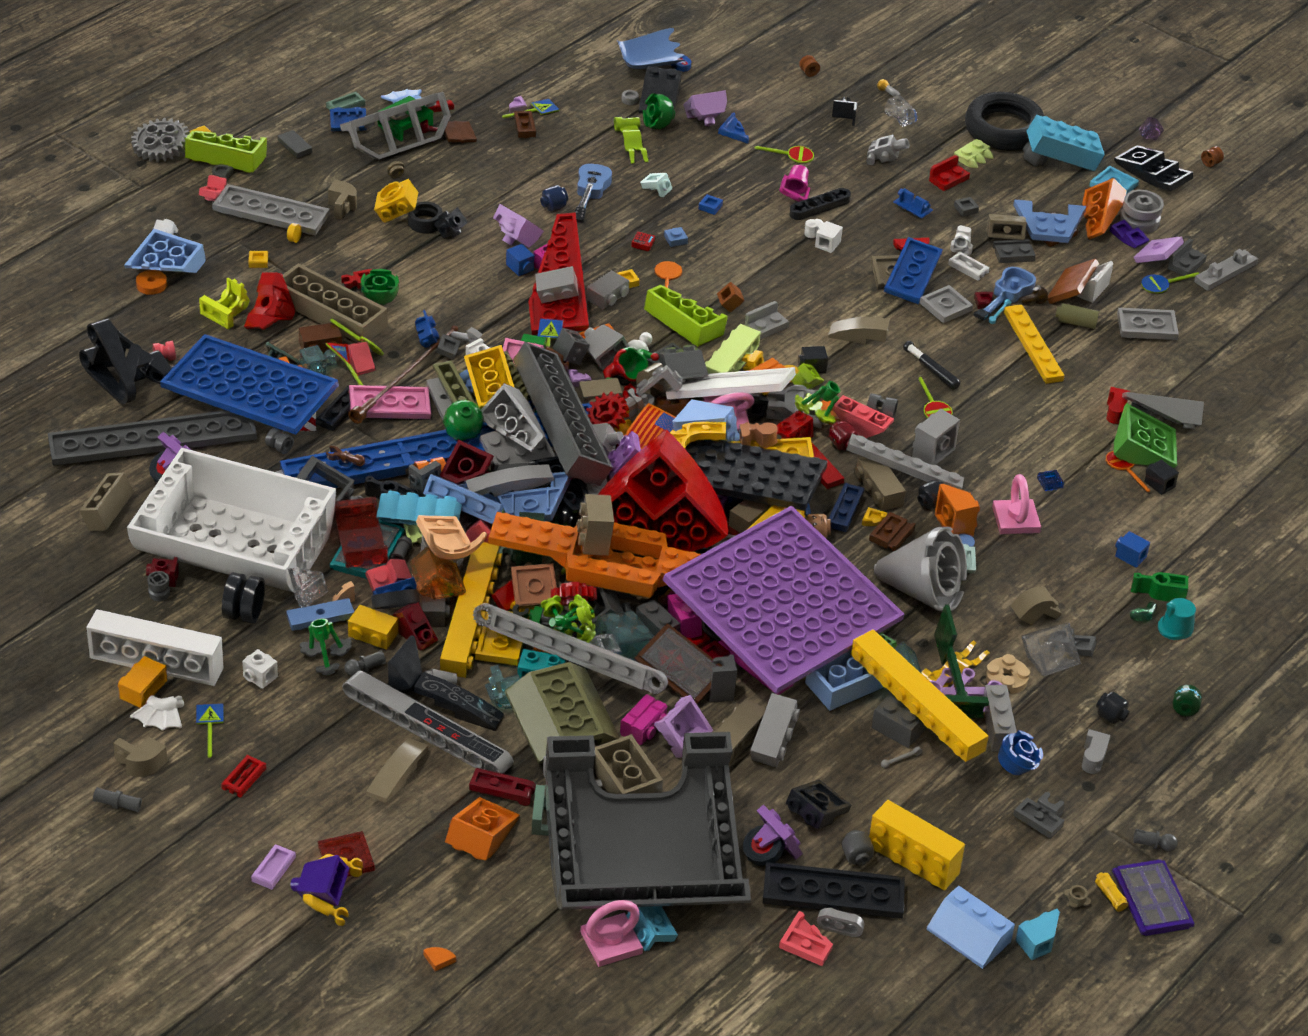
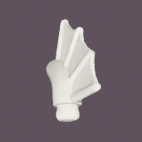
M152 695L148 698L147 704L132 713L130 717L141 721L144 727L153 726L161 731L172 727L180 729L182 724L178 708L184 706L182 696L161 699Z

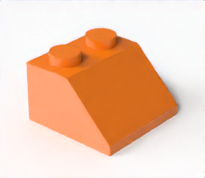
M939 484L934 515L941 526L953 528L951 531L953 534L974 536L975 527H977V515L980 511L978 501L967 491L946 484Z

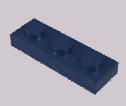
M848 483L844 484L828 518L831 519L832 529L847 532L864 494V488Z

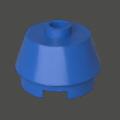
M1018 730L1017 733L1006 735L1002 740L998 752V760L1002 767L1013 775H1022L1036 769L1043 758L1042 748L1038 749L1032 742L1034 738L1030 734Z

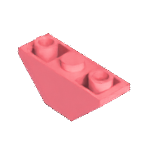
M844 395L833 407V410L842 422H849L858 435L865 438L884 432L894 422V418Z

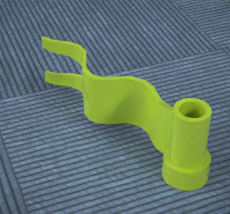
M614 117V129L623 133L625 151L629 152L631 164L635 163L634 149L641 151L644 162H649L647 150L642 146L641 132L638 129L640 128V118Z

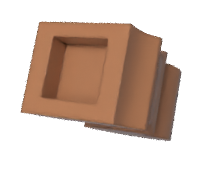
M748 422L739 424L740 443L751 446V441L755 440L763 448L773 446L777 443L778 427L774 423L769 422L761 425Z

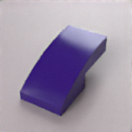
M1125 220L1111 225L1109 229L1120 241L1133 248L1149 242V238L1139 228L1133 229Z

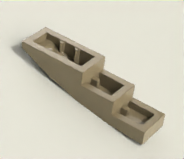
M408 738L393 753L376 775L366 791V796L385 803L388 802L406 785L407 777L417 769V763L427 754L429 745Z

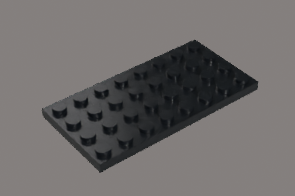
M696 440L689 443L685 448L706 475L716 494L786 508L792 506L796 510L801 511L806 510L827 468V460L817 457L811 458L799 454H790L779 450L763 449L758 446H747L741 443H731L722 440Z

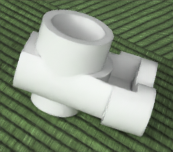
M960 225L954 240L951 241L950 250L971 255L973 248L971 244V228Z

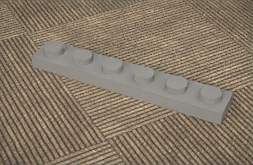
M852 434L849 439L847 450L926 482L938 480L946 485L962 489L964 477L955 472H949L937 465L923 462L919 458L910 457L899 450L890 449L881 443L872 442L860 435Z

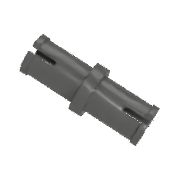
M97 787L93 795L94 802L112 805V808L115 809L120 807L139 812L142 804V798L125 795L122 791L118 790L113 792Z

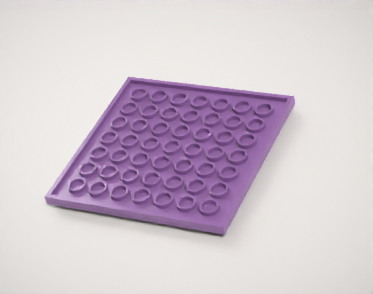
M792 506L666 573L663 581L775 694L852 650L853 639L873 629L879 634L903 620L904 613Z

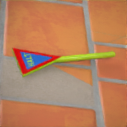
M326 343L346 363L358 385H363L350 364L348 344Z

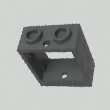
M311 456L296 478L309 481L313 474L316 473L342 488L343 491L335 501L334 515L338 516L344 507L343 502L346 499L349 500L355 491L353 489L354 480Z

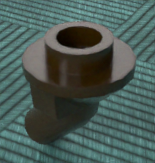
M1035 286L1033 295L1021 297L1022 304L1036 302L1037 304L1045 303L1048 300L1047 290L1044 287Z

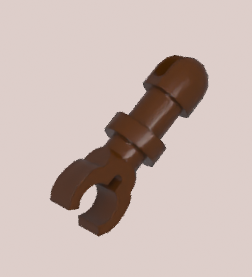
M329 446L330 452H334L333 454L326 452L327 459L332 461L341 459L344 463L352 462L356 466H363L365 464L364 456L359 454L353 455L346 450L343 452L336 446Z

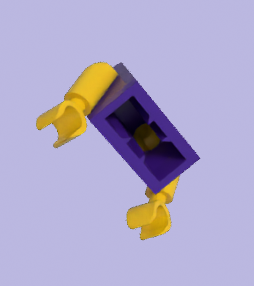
M326 854L318 860L307 862L303 867L301 877L292 878L290 883L291 889L303 898L305 904L326 916H334L336 924L343 926L345 925V920L338 916L344 915L349 917L347 909L344 907L334 909L333 907L339 904L348 872L350 871V874L354 877L361 876L363 862L359 858L347 861V858L339 857V855Z

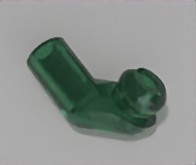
M1149 602L1146 608L1132 609L1130 611V618L1132 620L1148 622L1154 616L1158 606L1154 602Z

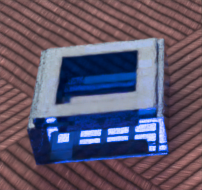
M1057 470L1039 472L1037 475V479L1044 491L1060 489L1064 486V482Z

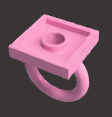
M739 392L703 397V402L734 407L738 432L739 424L749 423L746 410L754 403V397L751 394Z
M1018 474L1012 482L1011 500L993 501L992 508L1000 534L1040 533L1041 525L1034 501L1029 499L1027 481L1023 475ZM1019 489L1021 494V500H1019Z
M617 900L605 904L591 915L587 924L581 926L580 932L598 967L643 954V947L633 930L640 916L639 909L633 902ZM627 910L630 912L629 919L625 913L602 919L613 911Z

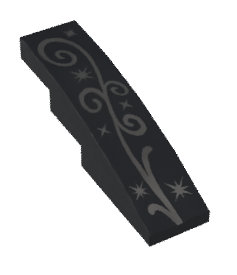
M423 672L414 686V693L434 699L435 706L455 712L456 719L496 731L504 717L503 712L466 689L431 674Z

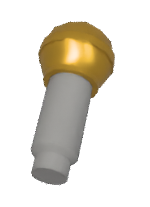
M882 79L877 83V88L880 91H886L897 98L900 97L901 94L891 87L887 80Z

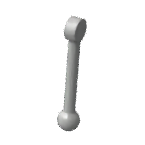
M918 746L911 752L890 760H883L881 766L888 768L890 764L913 755L919 756L922 753V749Z

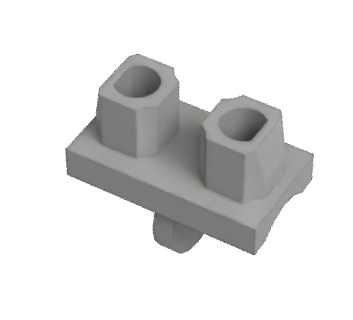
M631 388L628 390L629 397L625 400L630 409L627 419L633 423L648 403L654 405L655 400L652 395L645 393L637 397L634 389Z

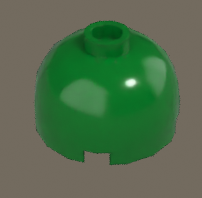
M652 93L648 96L645 102L647 109L643 110L645 126H650L649 128L653 129L667 127L675 117L672 101L662 94Z
M370 270V274L366 276L364 274L361 278L362 294L379 305L388 304L398 294L399 278L397 275L396 277L392 275L390 270Z
M469 400L453 402L445 411L443 425L446 428L447 434L460 441L476 438L480 434L484 423L482 410L477 404Z

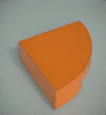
M431 947L423 950L424 957L435 971L456 962L455 954L445 948Z

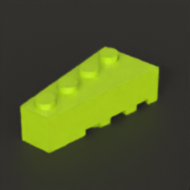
M191 131L185 138V158L192 159L193 161L207 162L211 165L223 164L231 166L233 169L243 170L246 173H253L266 158V137H260V140H253L251 136L245 135L243 138H233V134L216 136V133Z
M662 285L647 290L644 310L697 347L724 335L727 315L721 313L719 316L713 313L714 309L710 307L704 309L696 305L697 301L681 298L682 294Z

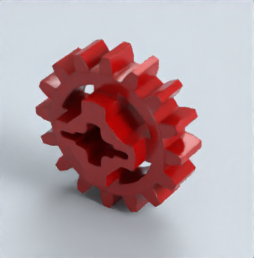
M610 392L608 396L602 393L601 398L596 396L595 402L590 401L592 407L586 409L592 425L608 423L612 428L616 427L619 430V424H625L624 418L629 417L627 411L630 409L626 400L619 393L614 395L613 392Z
M561 583L560 588L550 590L551 598L555 595L560 596L561 605L568 607L570 601L574 600V596L577 594L581 595L587 602L597 599V588H594V586L587 587L586 583Z

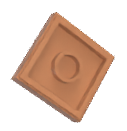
M554 563L511 567L515 605L518 604L519 609L541 606L540 604L543 600L551 598L550 590L557 588Z

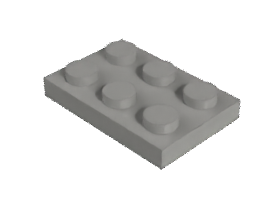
M1118 308L1117 316L1121 337L1178 340L1179 333L1174 310Z

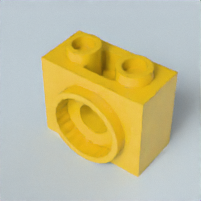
M409 179L402 182H392L377 193L374 211L383 223L415 210L418 191Z

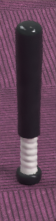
M907 341L904 344L903 349L906 352L916 356L924 366L951 389H957L960 386V380L927 354H923L914 346L912 341Z

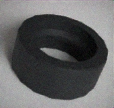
M428 201L416 203L415 210L408 213L409 227L418 233L424 234L438 231L434 223L439 220L438 216L443 213L442 208ZM419 216H432V217H434V218H431V219H420V218H418V217H419Z

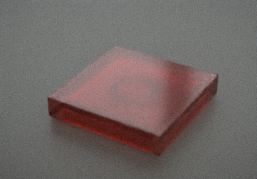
M363 831L317 841L321 857L326 854L339 855V857L347 858V861L359 858L363 862L362 873L375 871V865Z

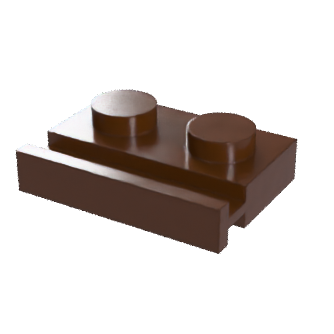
M889 512L871 532L869 541L886 549L889 547L894 552L915 530L916 523L910 524L907 522V519Z

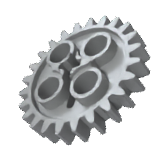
M157 118L154 123L150 120L148 125L143 123V128L138 127V132H133L134 136L131 137V143L134 153H137L138 157L142 156L143 160L149 158L150 162L153 159H156L157 162L160 159L166 161L168 157L173 159L174 155L180 156L179 152H185V138L190 132L184 123H179V120L173 122V118L169 121L163 118L162 121H159Z

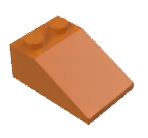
M479 797L452 818L445 843L452 845L456 850L472 854L476 859L486 861L495 854L518 821L520 815Z

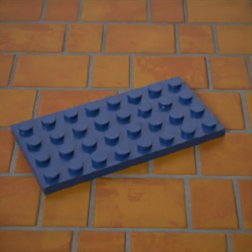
M206 334L199 339L160 381L161 388L295 435L339 386L338 380Z

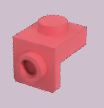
M209 175L207 186L199 189V195L204 196L205 200L215 201L225 188L227 179Z

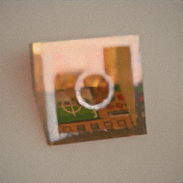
M428 546L410 561L412 575L417 584L416 588L421 595H426L435 600L464 595L466 593L456 562L437 557Z

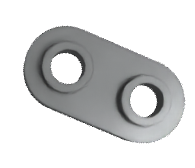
M833 908L820 910L817 918V924L820 928L850 937L860 936L865 926L864 920L858 915Z

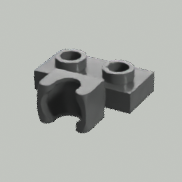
M1045 792L1038 799L1037 803L1027 797L1014 810L1013 816L1051 839L1064 825L1065 820L1060 818L1064 810V801H1059L1056 804L1048 802L1049 792Z

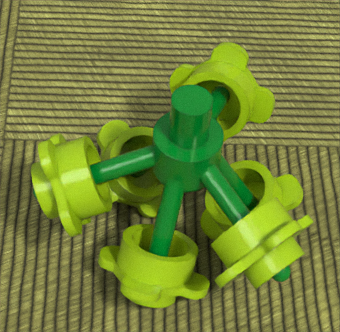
M577 594L574 596V600L569 603L570 611L565 615H560L564 608L560 603V596L555 595L553 598H548L541 602L540 605L544 609L543 615L551 617L549 625L555 627L554 630L572 636L573 632H577V639L587 643H591L596 636V625L592 623V619L595 618L594 610L581 595ZM579 619L582 625L578 628L575 622L572 623V621Z

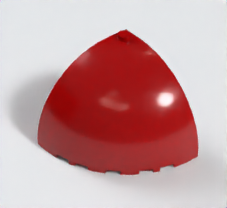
M667 429L632 457L598 493V495H611L614 522L665 533L667 547L694 552L704 547L708 548L728 536L726 515L715 490L695 460Z

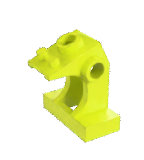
M226 278L227 289L222 292L220 300L214 301L204 295L199 298L200 314L229 330L234 326L233 317L245 310L250 300L243 283L238 284L236 279Z

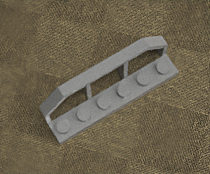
M440 92L340 124L341 131H349L354 148L377 160L440 139L451 114L444 92ZM439 100L444 116L435 136L424 139L416 111L421 110L420 106L426 105V108L437 105L436 101ZM405 111H408L418 142L396 148L388 121L390 116L395 115L398 118L406 115ZM380 120L390 151L378 155L361 145L357 134L360 126L364 125L365 128L374 126L375 121Z

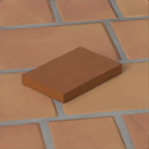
M1096 258L1066 268L1048 295L1049 304L1080 295L1099 264Z

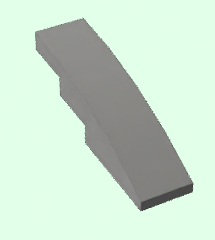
M549 464L527 465L486 473L466 480L468 489L479 495L492 492L494 497L511 490L522 491L536 488L553 481L554 477Z

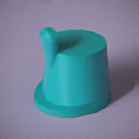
M1175 598L1168 602L1165 615L1158 622L1160 634L1172 640L1190 637L1194 630L1195 605L1190 600L1184 598Z

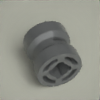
M272 428L266 436L265 443L271 448H276L278 452L286 454L292 448L294 438L287 433L283 434L282 430L278 428Z
M155 571L149 574L147 578L149 597L154 601L166 600L170 596L168 574L162 571Z

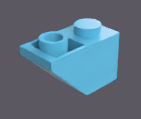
M1058 909L1044 912L1039 917L1030 921H1024L1019 925L1015 941L1031 960L1051 952L1060 913Z

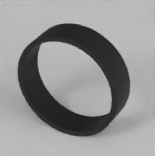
M418 589L393 591L371 596L374 610L420 603Z

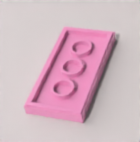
M349 385L350 410L355 406L361 407L387 386ZM393 386L366 412V418L431 419L428 387Z

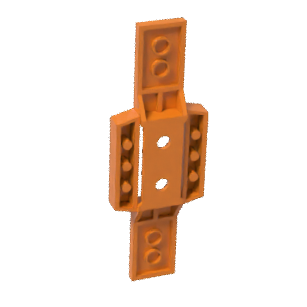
M501 512L496 513L488 538V544L550 556L565 568L567 581L586 583V585L648 598L652 597L657 588L667 585L663 581L666 573L701 555L696 552L667 547L665 533L617 524L616 522H614L609 555L583 554L582 545L578 544L580 532H577V525L573 528L571 526H563ZM613 550L623 551L624 553L613 552ZM633 554H638V555H642V556H645V557L642 558V557L634 556Z

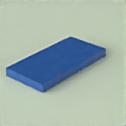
M908 237L885 285L884 292L919 304L920 297L925 292L943 249Z

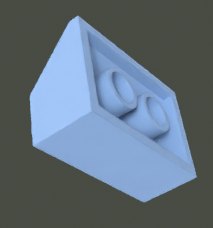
M958 886L944 898L928 924L927 930L983 969L1011 943L1015 924Z

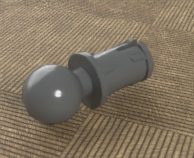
M379 650L367 656L361 655L359 657L360 661L355 659L347 661L344 669L349 676H353L362 669L368 672L372 667L385 664L386 659L384 653Z
M1135 829L1133 843L1152 846L1153 849L1160 845L1165 851H1173L1178 845L1177 838L1172 834H1165L1161 837L1159 836V831L1154 833Z

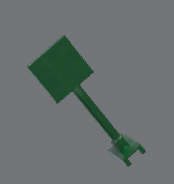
M945 604L934 633L941 664L945 665L948 661L956 695L945 696L969 718H984L983 710L985 706L989 705L988 697L968 696V693L965 691L957 657L953 650L957 632L950 606Z

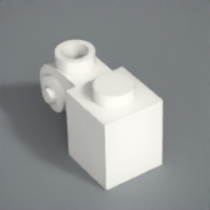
M810 219L805 223L804 234L808 238L816 237V248L832 253L841 242L843 227L828 221L823 223L820 219Z

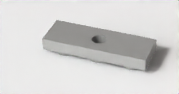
M439 378L426 380V386L443 420L445 411L452 402Z

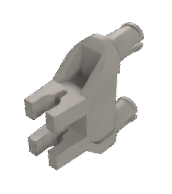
M793 385L782 391L769 392L767 397L769 400L767 405L769 410L766 412V418L785 420L796 411H799L795 406V395L798 394L804 399L807 393L812 395L818 390L806 389L804 385ZM808 414L813 417V427L822 428L823 422L816 415Z

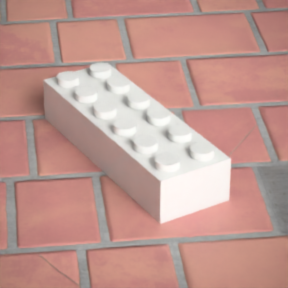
M98 609L87 625L89 654L92 659L133 667L143 656H146L166 665L167 676L215 686L224 668L222 637Z

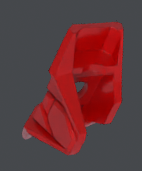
M262 272L256 290L258 297L255 306L248 313L244 325L246 329L259 328L264 330L278 320H292L295 314V307L283 274Z

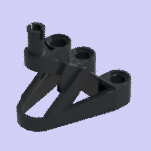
M103 319L87 325V334L94 346L80 350V362L87 373L120 404H126L135 400L136 387L134 382L146 377L160 384V381L175 366H170L158 350L150 353L142 350L138 344H134L118 331L109 319ZM126 349H129L127 357H125ZM107 367L115 368L120 377L119 383Z

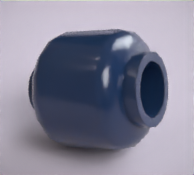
M559 185L544 189L540 198L543 208L546 207L549 211L565 207L569 200L567 191Z

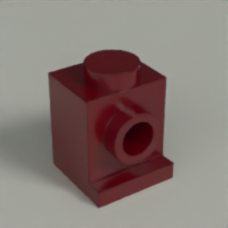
M174 557L173 560L153 558L152 564L147 563L146 576L155 571L165 572L169 576V587H176L179 576L178 557Z

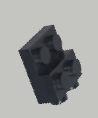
M821 780L792 788L786 801L790 811L801 815L808 825L817 829L832 825L835 817L848 813L852 806Z

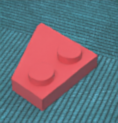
M799 911L781 939L779 948L823 966L832 951L833 944L820 933V930L815 925L811 926L804 919L805 915L803 912Z

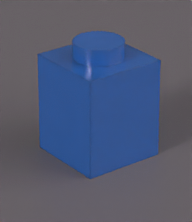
M523 244L514 246L506 250V265L515 274L521 276L534 270L535 255Z
M1129 531L1124 537L1121 536L1117 540L1115 557L1137 568L1147 557L1150 542Z

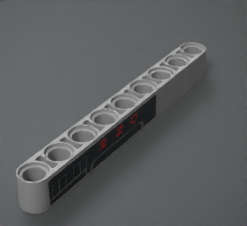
M357 671L342 686L344 693L349 698L474 768L504 774L514 763L512 756L506 750L363 671Z

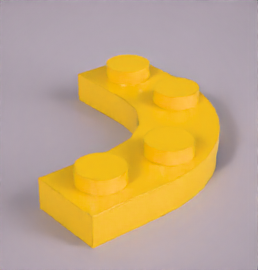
M692 422L684 424L682 429L672 430L670 433L686 448L689 443L696 440H726V422Z

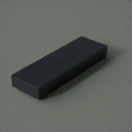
M349 386L316 418V425L334 431L349 415Z

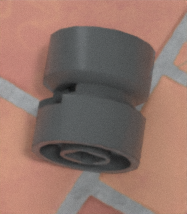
M871 393L867 406L895 418L898 399L890 397L883 399L881 395Z

